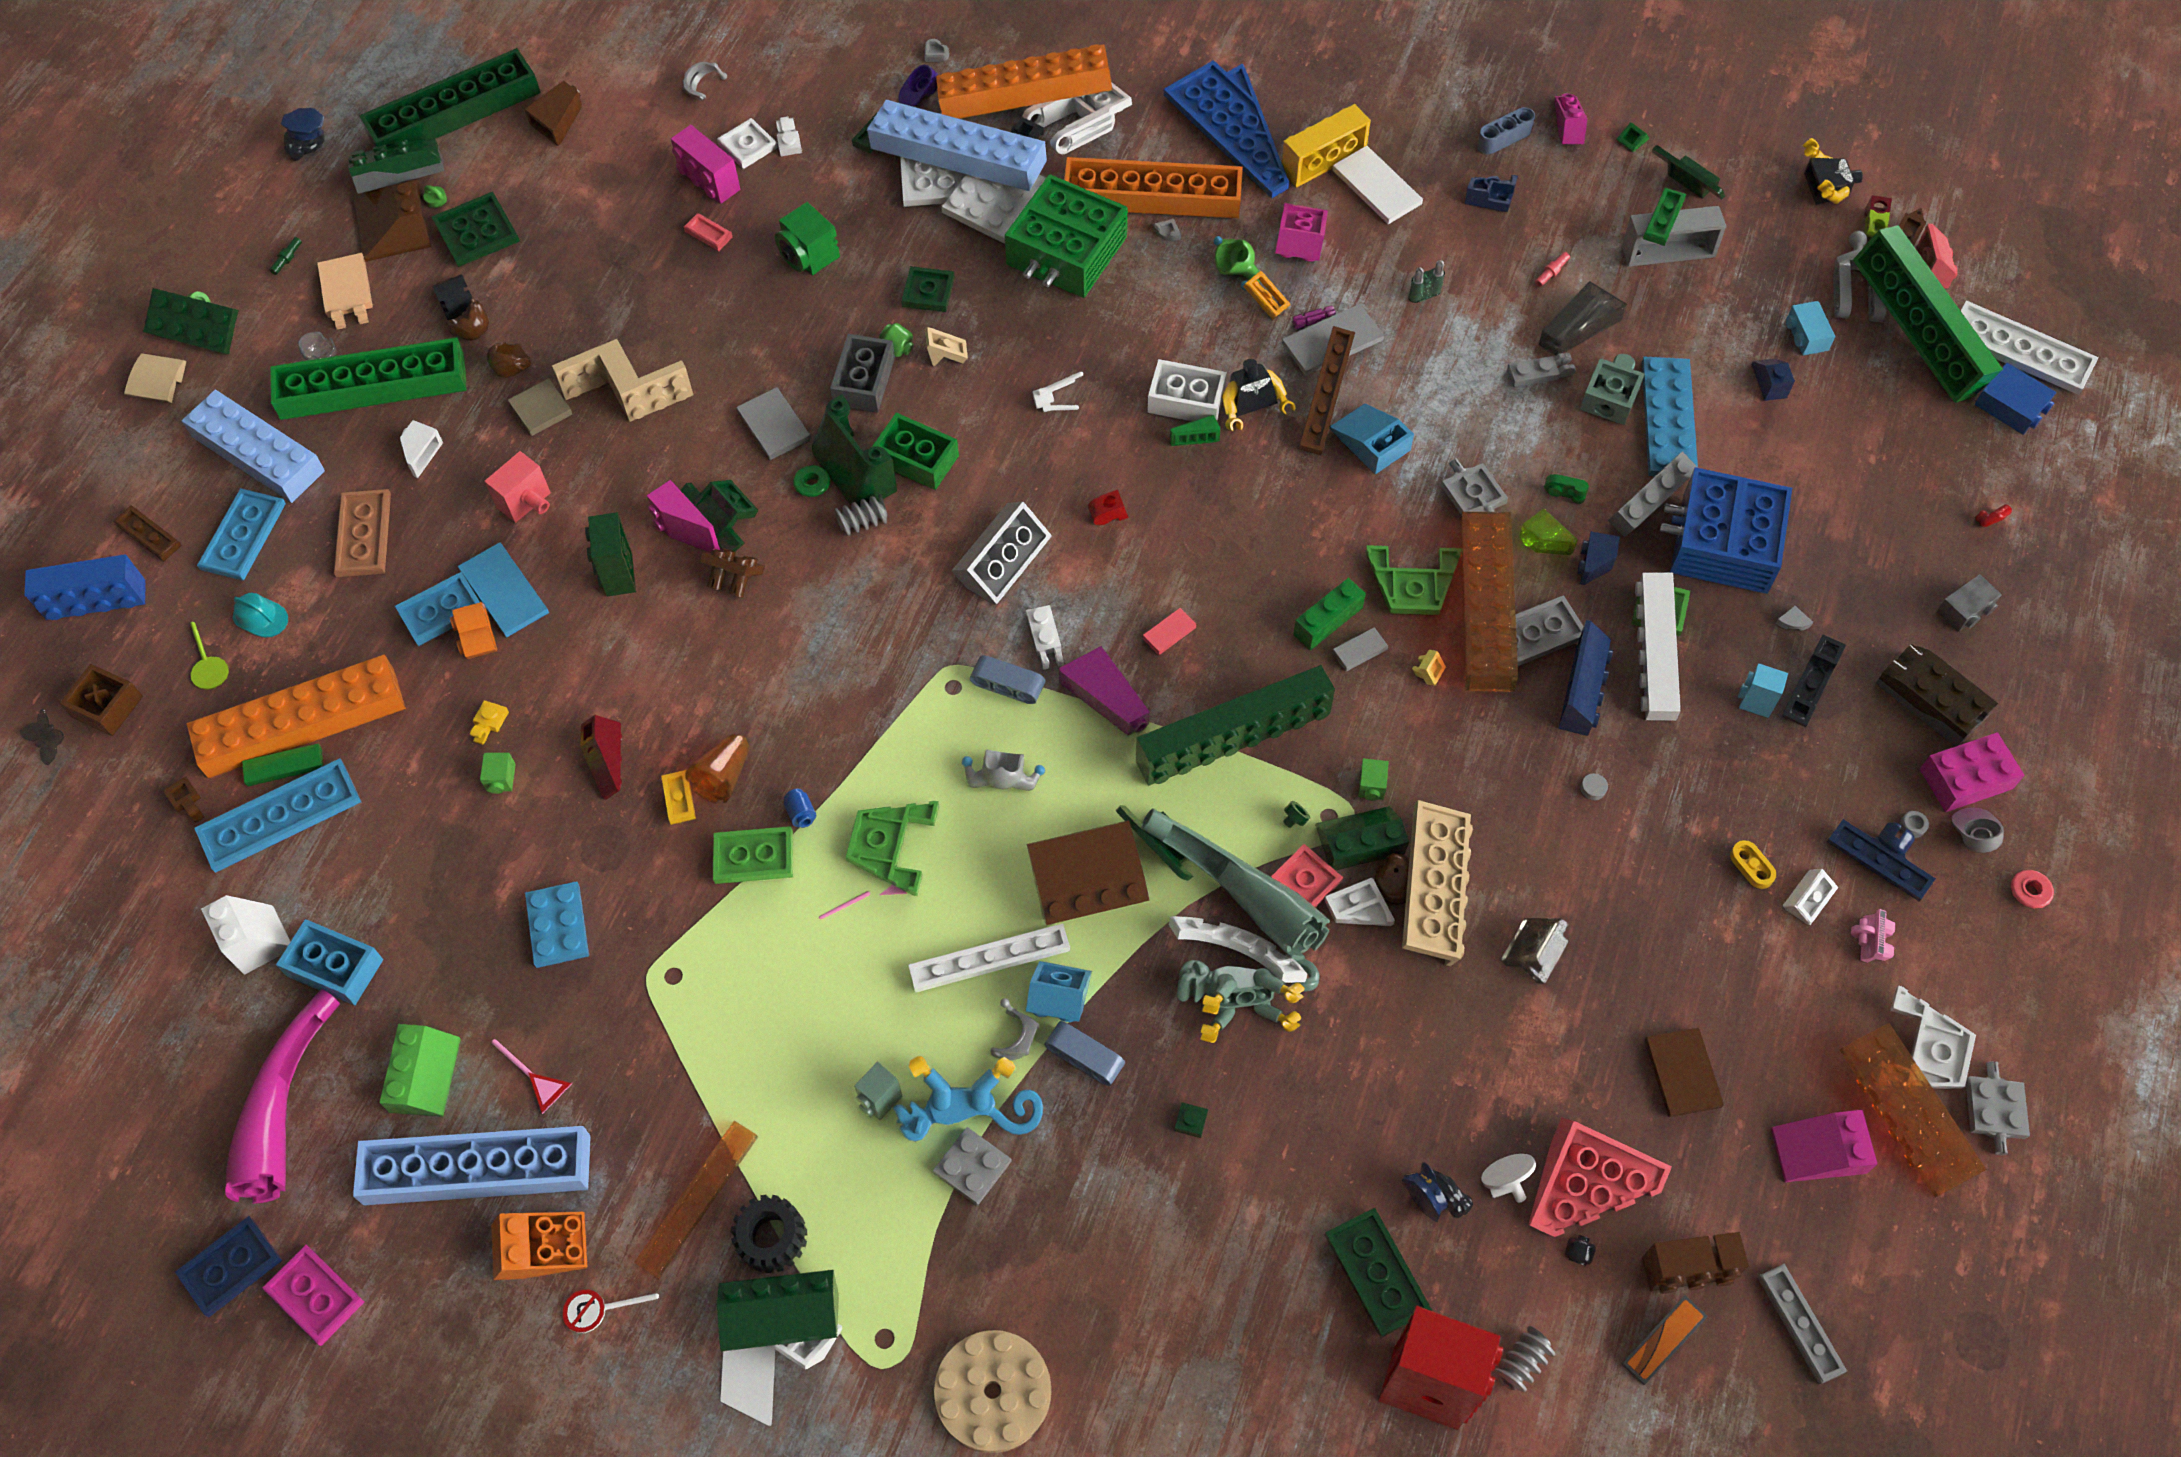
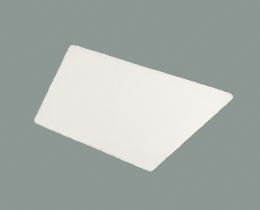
M775 1345L723 1351L720 1401L768 1426L772 1425Z

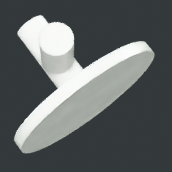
M1528 1154L1506 1156L1488 1166L1483 1172L1481 1180L1484 1186L1491 1190L1494 1198L1512 1192L1516 1202H1523L1526 1200V1195L1520 1182L1533 1173L1536 1168V1162Z

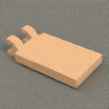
M358 253L318 262L325 313L328 318L331 317L333 321L335 320L337 330L346 328L344 314L352 312L355 313V316L357 315L359 324L368 323L366 309L373 308L363 254Z

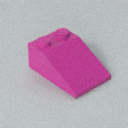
M1285 203L1275 253L1285 258L1294 256L1308 262L1319 261L1328 210Z
M671 480L647 495L650 504L648 510L654 517L652 522L660 532L664 531L670 538L708 552H712V549L720 550L712 524Z
M1863 1110L1836 1112L1771 1128L1785 1183L1867 1174L1878 1164Z

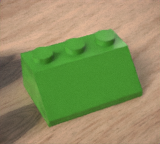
M398 1024L380 1104L389 1113L443 1117L461 1038L427 1026Z

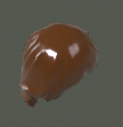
M474 298L469 300L470 303L469 307L466 308V312H462L461 316L447 322L452 335L469 341L480 338L488 330L489 325L488 316L482 309L483 305Z
M506 342L496 343L489 348L487 353V361L491 369L503 378L517 375L530 367L532 363L530 357H528L519 343L513 345L506 344Z

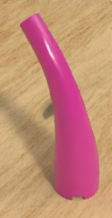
M323 989L301 1010L278 1039L263 1063L248 1094L234 1131L226 1168L225 1194L232 1201L239 1202V1197L252 1198V1204L265 1203L280 1198V1191H286V1112L289 1087L307 1045L323 1023L327 1021L340 1005L337 999Z

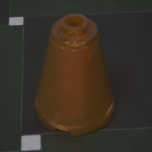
M730 734L691 764L685 772V778L687 782L690 779L694 784L692 787L693 791L710 802L717 803L718 800H723V803H726L733 794L750 750L748 740L740 734Z

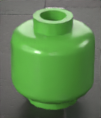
M899 323L888 324L879 336V339L893 341L895 357H900L903 354L908 355L914 347L912 332Z

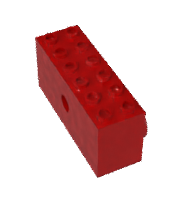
M1416 1306L1394 1346L1378 1401L1458 1430L1463 1423H1468L1469 1418L1471 1419L1473 1413L1477 1412L1482 1402H1485L1487 1396L1491 1395L1495 1382V1377L1490 1376L1491 1371L1493 1372L1495 1366L1499 1365L1503 1353V1347L1498 1346L1501 1336Z

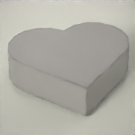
M937 39L927 40L925 43V62L946 61L949 58L948 47L941 45V42Z

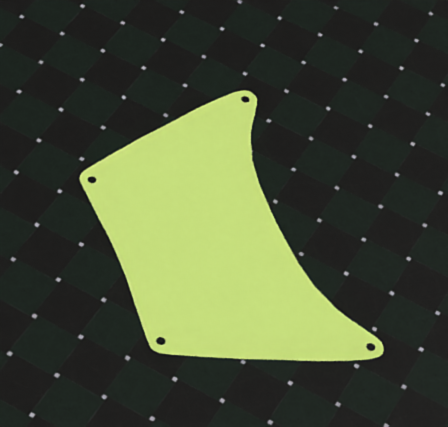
M951 665L942 668L925 685L842 784L815 811L816 818L813 823L805 828L800 827L793 834V878L741 882L654 962L646 976L649 996L711 1119L758 1201L761 1200L760 1195H767L769 1198H772V1195H777L781 1200L785 1198L794 1205L805 1221L804 1226L807 1228L808 1235L804 1236L807 1244L806 1247H801L800 1249L803 1253L801 1257H794V1265L800 1273L834 1269L839 1293L838 1324L842 1326L840 1334L870 1366L885 1369L903 1361L910 1352L916 1334L927 1266L935 1233L954 1189L937 1177L933 1170L966 1127L982 1137L993 1119L988 1115H976L950 1125L934 1123L930 1126L922 1140L910 1141L899 1131V1127L902 1124L897 1123L898 1117L893 1107L881 1120L877 1119L874 1115L868 1117L859 1108L860 1103L856 1099L857 1093L854 1085L878 1061L898 1079L903 1097L895 1105H903L909 1111H912L910 1102L914 1101L924 1108L933 1090L923 1081V1073L914 1077L909 1068L910 1060L917 1056H922L929 1068H934L950 1087L971 1088L988 1069L992 1070L999 1058L991 1055V1048L1001 1049L1009 1047L1018 1040L1022 1033V1021L1006 1014L1007 1009L1000 1004V1001L1006 998L1009 1000L1012 1008L1035 1020L1039 1024V1028L1034 1035L1032 1045L1029 1048V1054L1017 1060H1010L1015 1065L1011 1076L1007 1079L1000 1074L998 1079L1000 1082L990 1091L995 1101V1108L999 1110L1047 1048L1044 1043L1059 1021H1062L1057 1017H1039L1031 1012H1026L1030 981L1039 961L1092 971L1085 1000L1086 1004L1142 944L1169 922L1170 917L1178 915L1188 905L1221 886L1189 859H1186L1181 864L1194 877L1189 881L1181 879L1132 829L1150 901L1046 925L1041 912L1027 844L1123 822L1124 820L1116 812L1120 805L1126 806L1141 822H1143L1147 813L1154 808L1160 813L1163 811L1169 818L1192 829L1244 862L1257 868L1271 861L1293 855L1303 844L1307 845L1310 849L1321 846L1322 844L1315 826L1316 823L1322 822L1320 818L1321 812L1325 809H1332L1337 813L1338 818L1354 815V809L1348 801L1322 785L1238 751L1232 756H1223L1215 759L1213 763L1207 766L1200 765L1195 767L1187 774L1172 776L1162 784L1155 783L1148 786L1136 763V737L1163 726L1149 722V725L1143 731L1126 735L1079 698L1043 688L1035 704H1027L973 684L969 678L974 667ZM951 680H957L961 683L962 690L956 695H950L945 691L946 683ZM986 749L1024 754L1023 772L1027 776H1031L1035 772L1034 769L1037 765H1042L1045 768V773L1039 777L1035 788L1030 791L1016 788L997 789L991 785L972 788L967 782L962 759L966 756L971 757L973 760L972 768L977 772L982 769ZM929 801H939V809L934 826L908 822L897 867L922 871L918 895L913 896L909 893L880 895L892 884L846 860V853L858 810L889 806L891 808L906 807V804L916 803V805L929 804ZM1291 801L1300 804L1310 815L1309 821L1304 826L1295 823L1289 828L1284 824L1283 821L1288 816L1284 808ZM867 891L870 892L869 896L823 919H819V916ZM1064 925L1070 945L1069 952L915 993L909 964L1051 926ZM670 968H678L682 971L683 977L678 984L670 985L665 981V973ZM770 1220L779 1239H781L784 1232L783 1222ZM881 1329L891 1330L895 1337L893 1345L887 1349H881L875 1343V1335Z

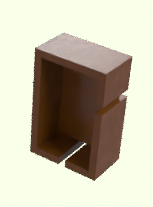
M1740 1232L1714 1235L1715 1246L1711 1247L1709 1236L1654 1243L1649 1248V1251L1642 1256L1650 1291L1660 1290V1294H1669L1676 1292L1678 1287L1688 1286V1290H1698L1705 1288V1284L1716 1283L1718 1287L1733 1284V1280L1741 1277V1273L1749 1267Z

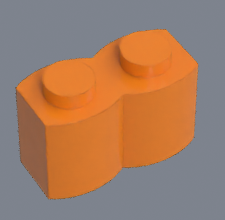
M480 602L452 610L453 616L450 617V622L453 630H458L460 640L456 642L460 655L465 654L467 659L498 651L485 604Z

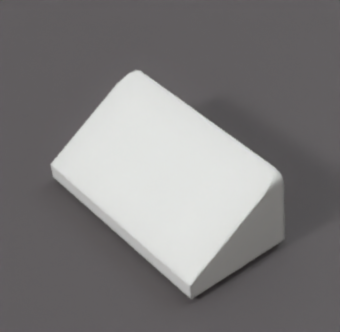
M1823 869L1809 870L1783 904V907L1807 925H1811L1838 887Z

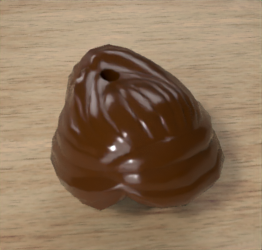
M1391 853L1388 855L1375 874V883L1382 897L1387 902L1395 905L1406 903L1409 859L1401 853Z

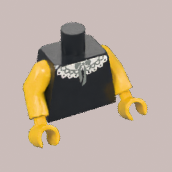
M1812 138L1803 144V147L1806 148L1804 155L1810 157L1804 175L1816 205L1830 201L1833 204H1838L1849 196L1854 184L1862 182V171H1851L1846 159L1832 158L1824 155L1819 150L1817 141Z
M1254 359L1245 360L1243 362V369L1231 374L1230 382L1222 394L1225 413L1229 416L1225 426L1229 431H1233L1234 422H1236L1238 430L1243 428V422L1236 418V416L1238 417L1277 404V399H1280L1279 410L1287 415L1284 409L1286 404H1290L1291 409L1295 411V404L1287 400L1285 396L1287 392L1281 379L1273 371L1266 370L1262 364H1257V361Z

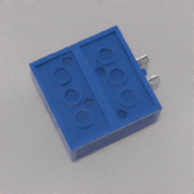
M1695 467L1683 494L1682 505L1676 506L1666 503L1664 506V512L1680 515H1673L1671 520L1672 524H1677L1678 526L1662 523L1660 527L1661 532L1676 535L1670 573L1768 594L1782 565L1792 488Z

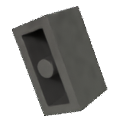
M1979 574L1945 598L1937 612L1959 632L1966 626L1968 628L1973 627L1981 619V615L1985 614L1988 616L1998 607L1996 602L2002 594Z

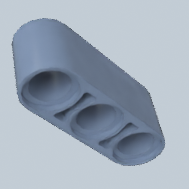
M1520 108L1484 125L1480 130L1477 149L1483 154H1492L1529 136L1535 119L1534 111L1529 108Z
M985 655L979 657L969 678L973 684L980 688L1027 704H1035L1046 682L1045 678L1036 672Z
M1059 1021L1044 1043L1049 1051L1106 1086H1111L1125 1065L1124 1059L1118 1054L1063 1021Z

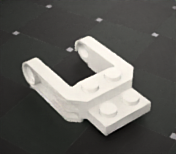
M1112 83L1113 90L1035 104L1025 110L1023 117L1031 120L1033 115L1038 114V118L1034 123L1045 127L1073 112H1078V115L1082 118L1065 126L1064 129L1058 131L1050 140L1051 147L1060 154H1066L1112 131L1115 123L1114 114L1132 105V101L1129 95ZM1066 137V142L1059 146V141Z

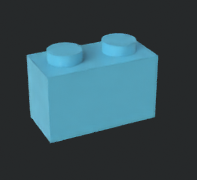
M1819 301L1792 306L1786 318V325L1788 329H1791L1795 344L1800 348L1802 355L1829 351L1835 339V334Z
M1758 663L1754 672L1749 671L1745 683L1740 688L1738 698L1742 700L1739 708L1769 718L1783 693L1788 673Z

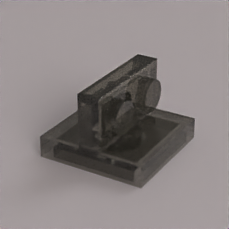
M1524 918L1500 960L1506 966L1522 967L1536 983L1545 984L1569 942L1563 936L1568 924L1562 918Z

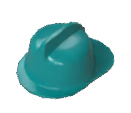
M247 593L240 598L235 596L233 621L238 627L264 638L276 636L286 628L288 614L281 605L257 593Z

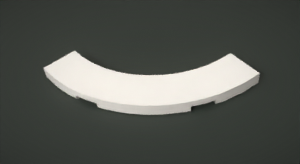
M1170 917L1169 926L1177 939L1205 941L1239 951L1264 965L1278 979L1285 983L1306 981L1307 973L1299 963L1288 954L1284 956L1278 952L1276 945L1260 936L1221 922L1219 926L1203 923L1201 918Z

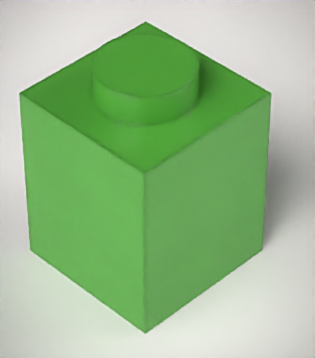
M484 753L480 781L486 791L494 794L512 791L516 764L510 753Z
M1363 758L1360 769L1358 797H1363L1369 801L1384 800L1387 789L1389 761Z

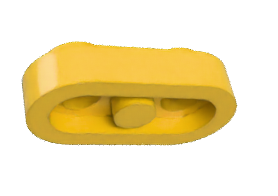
M1745 840L1739 841L1734 845L1730 858L1749 883L1758 889L1770 887L1776 878V870L1757 846ZM1739 854H1744L1747 859L1741 858ZM1757 874L1762 875L1764 880L1759 879Z

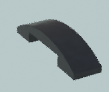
M1824 634L1822 635L1782 717L1806 728L1846 647L1845 644Z

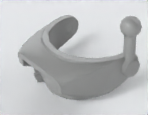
M696 63L685 73L684 80H682V90L689 96L703 101L706 96L696 91L700 79L707 73L716 71L720 78L725 80L727 74L722 72L716 63Z
M1003 998L1000 1004L1007 1009L1006 1014L1022 1021V1033L1018 1040L1009 1047L1001 1049L991 1048V1055L999 1059L1005 1057L1009 1060H1017L1029 1054V1048L1032 1045L1039 1024L1029 1016L1012 1008L1009 1000Z

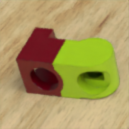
M1871 196L1865 207L1864 214L1866 216L1864 229L1866 237L1872 238L1880 229L1888 228L1892 198ZM1882 203L1884 207H1874V204Z

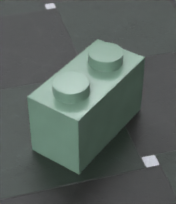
M878 1061L854 1085L857 1093L856 1099L860 1103L859 1108L868 1117L874 1115L879 1120L903 1097L898 1079Z

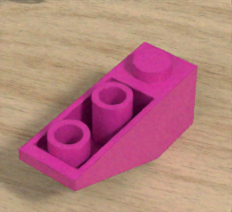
M1569 93L1555 96L1558 134L1562 144H1584L1587 117L1577 96Z

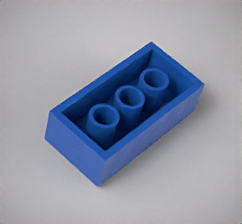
M124 554L26 570L24 595L46 620H58L63 617L83 616L88 613L108 612L113 609L144 605L146 580L128 556Z

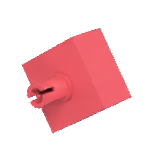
M521 451L484 481L496 508L515 523L532 509L536 510L539 514H544L549 509L550 503L545 498L551 492L541 468Z

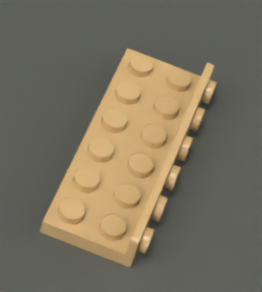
M1418 800L1414 804L1402 948L1445 959V965L1452 966L1464 954L1462 936L1466 928L1464 910L1468 902L1465 892L1469 881L1467 863L1471 856V849L1469 848V838L1473 830L1470 824L1471 814Z

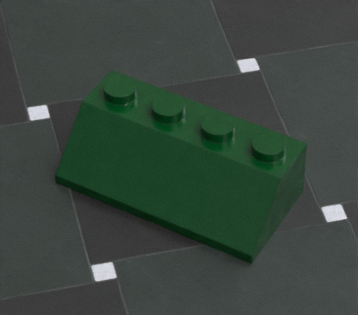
M834 1269L719 1283L717 1316L721 1352L837 1338L839 1293Z

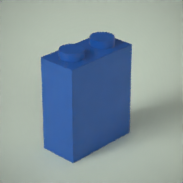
M2006 363L2003 366V370L1984 388L1974 405L2024 435L2030 427L2035 429L2043 418L2040 415L2042 413L2046 415L2055 403L2051 400L2056 392L2011 364Z

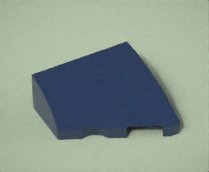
M1511 175L1510 180L1503 181L1498 176H1490L1488 178L1472 177L1467 188L1465 204L1508 212L1518 176Z

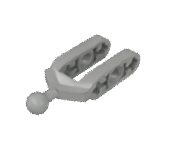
M1854 231L1849 236L1848 242L1853 247V251L1838 256L1834 263L1835 318L1848 319L1851 312V270L1860 271L1853 259L1867 242L1866 234L1862 231ZM1867 281L1869 321L1882 323L1887 308Z

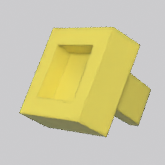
M1429 650L1426 655L1419 656L1420 666H1413L1412 669L1417 677L1425 680L1427 685L1435 686L1446 666L1438 651Z

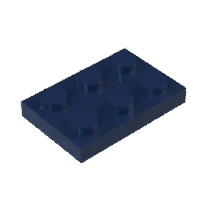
M248 1216L175 1273L202 1313L209 1318L283 1260L254 1219Z

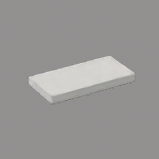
M1368 146L1363 147L1333 165V171L1387 224L1422 205L1423 199Z

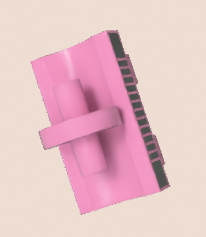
M1878 909L1875 914L1863 916L1860 919L1859 925L1851 927V935L1858 938V944L1861 945V961L1867 963L1874 959L1885 961L1894 956V947L1885 943V938L1893 935L1895 923L1886 919V911Z

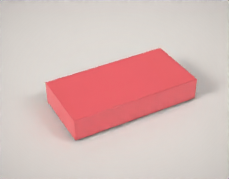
M699 213L684 226L686 233L717 251H720L733 238L732 232Z
M1179 608L1143 635V640L1160 655L1196 629V623Z

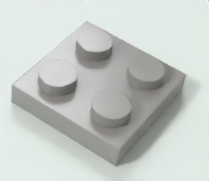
M966 1127L934 1168L933 1173L978 1206L1012 1161L1006 1154Z

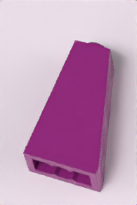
M1102 646L1059 668V682L1061 685L1126 735L1141 732L1149 725L1150 711Z

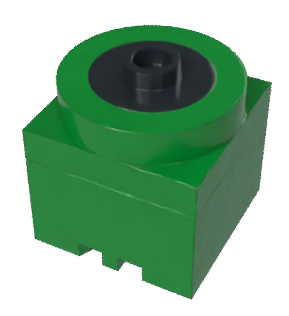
M808 202L779 220L781 230L775 234L776 245L786 262L797 272H802L806 269L813 276L840 257L837 246L838 241L835 239L837 236L835 226Z

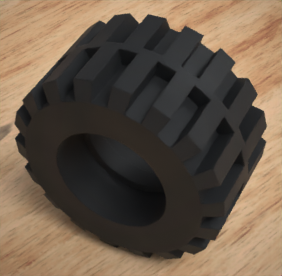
M760 1195L761 1200L757 1201L755 1198L749 1200L751 1205L746 1208L743 1204L740 1208L742 1214L740 1216L735 1215L733 1221L736 1223V1226H731V1234L734 1236V1238H731L732 1245L736 1248L737 1254L759 1272L764 1270L766 1273H772L773 1269H776L778 1272L784 1271V1265L788 1264L791 1267L795 1264L793 1262L794 1257L800 1258L803 1254L800 1249L801 1247H806L807 1241L804 1236L808 1235L807 1228L804 1226L805 1221L788 1200L785 1198L781 1200L777 1195H772V1198H769L767 1195ZM770 1220L782 1221L784 1232L779 1242L769 1248L757 1247L755 1235L759 1227Z

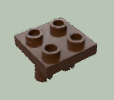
M725 548L721 550L712 549V552H702L700 562L712 565L706 585L710 588L722 590L727 570L734 573L728 593L737 597H744L748 578L763 574L765 566L758 564V559L745 555L743 557L735 556V551Z

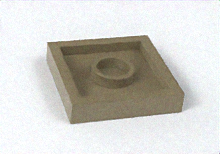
M549 378L508 399L510 406L531 436L572 415L570 407Z

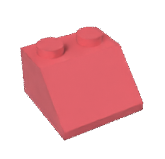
M1927 224L1915 249L1942 286L1949 288L1953 279L1957 276V266L1954 265L1952 259L1953 250L1949 247L1948 239L1933 224Z

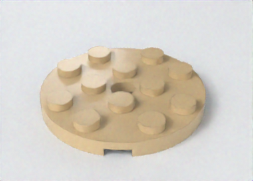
M992 1330L970 1335L958 1342L947 1353L939 1366L934 1385L937 1413L945 1429L956 1440L970 1449L986 1453H998L1014 1449L1028 1441L1047 1416L1051 1402V1381L1047 1366L1039 1352L1029 1342L1015 1334ZM992 1382L1001 1387V1393L995 1399L988 1398L984 1393L986 1386Z

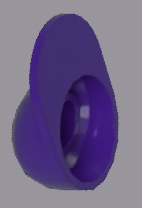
M925 64L915 68L900 89L899 103L914 107L922 98L933 95L937 91L936 76L938 74L935 70Z

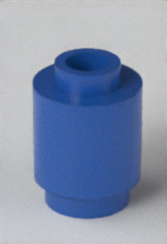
M793 789L787 792L784 796V807L792 824L795 827L801 828L810 826L816 818V812L808 795L801 789Z

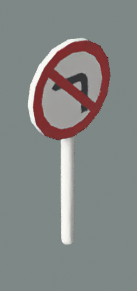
M580 1290L573 1293L567 1299L563 1307L562 1316L564 1323L570 1330L577 1333H587L601 1324L605 1316V1310L655 1300L659 1298V1295L656 1293L605 1304L603 1298L597 1292Z

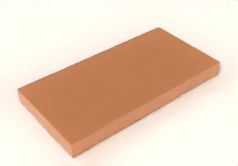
M389 489L341 493L334 574L336 577L385 574L391 501Z

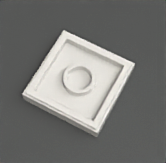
M752 118L717 139L718 145L742 169L778 148L777 142Z

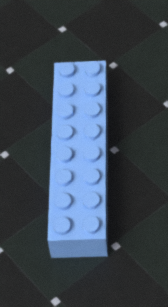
M885 100L867 128L871 149L1030 191L1047 161L1045 141Z
M584 1126L358 1141L353 1197L362 1205L588 1190L590 1134Z

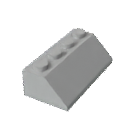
M1023 501L1007 503L952 569V572L967 589L993 604H998L1052 535Z

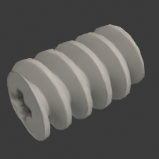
M881 494L878 496V501L874 496H871L869 504L865 499H862L860 507L853 502L851 510L846 505H843L842 513L837 508H834L840 529L848 536L851 535V528H854L859 533L860 525L869 530V522L878 527V519L887 524V511Z
M1528 1326L1527 1333H1523L1520 1336L1521 1342H1515L1513 1350L1507 1352L1506 1359H1502L1499 1362V1368H1495L1493 1371L1495 1378L1510 1390L1515 1391L1517 1389L1525 1393L1527 1389L1522 1381L1524 1380L1532 1384L1534 1379L1529 1374L1530 1371L1539 1375L1541 1370L1536 1364L1540 1363L1544 1366L1548 1364L1543 1355L1547 1354L1551 1357L1555 1355V1352L1550 1347L1551 1343L1533 1326Z

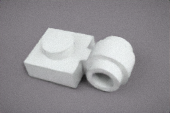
M788 116L781 117L780 120L776 121L779 133L777 134L780 155L787 156L802 153L799 134L795 130L793 118Z

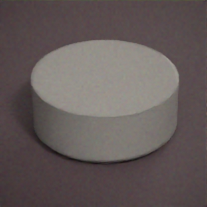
M1589 774L1581 783V792L1590 800H1599L1606 794L1608 783L1599 774Z
M1909 811L1900 820L1902 825L1901 831L1904 833L1906 829L1910 830L1914 838L1923 836L1929 827L1926 816L1918 811Z

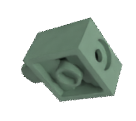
M1618 354L1613 362L1600 358L1585 392L1580 410L1625 425L1645 373L1634 370L1635 360L1628 354Z

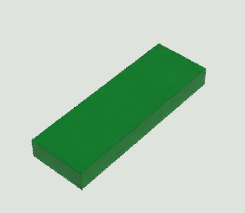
M1664 188L1644 233V240L1665 246L1684 203L1686 194Z
M319 743L242 761L244 783L247 787L309 773L324 766L322 747Z

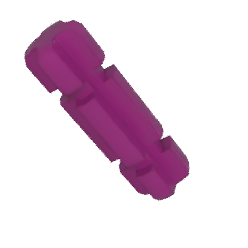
M1330 305L1324 307V310L1320 308L1306 312L1303 316L1302 314L1292 317V324L1295 329L1303 328L1305 324L1310 326L1336 315L1334 306Z

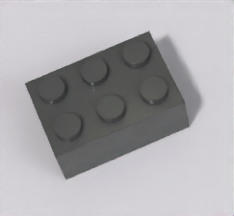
M848 334L830 387L832 399L842 394L848 401L850 408L878 413L895 360L893 341Z

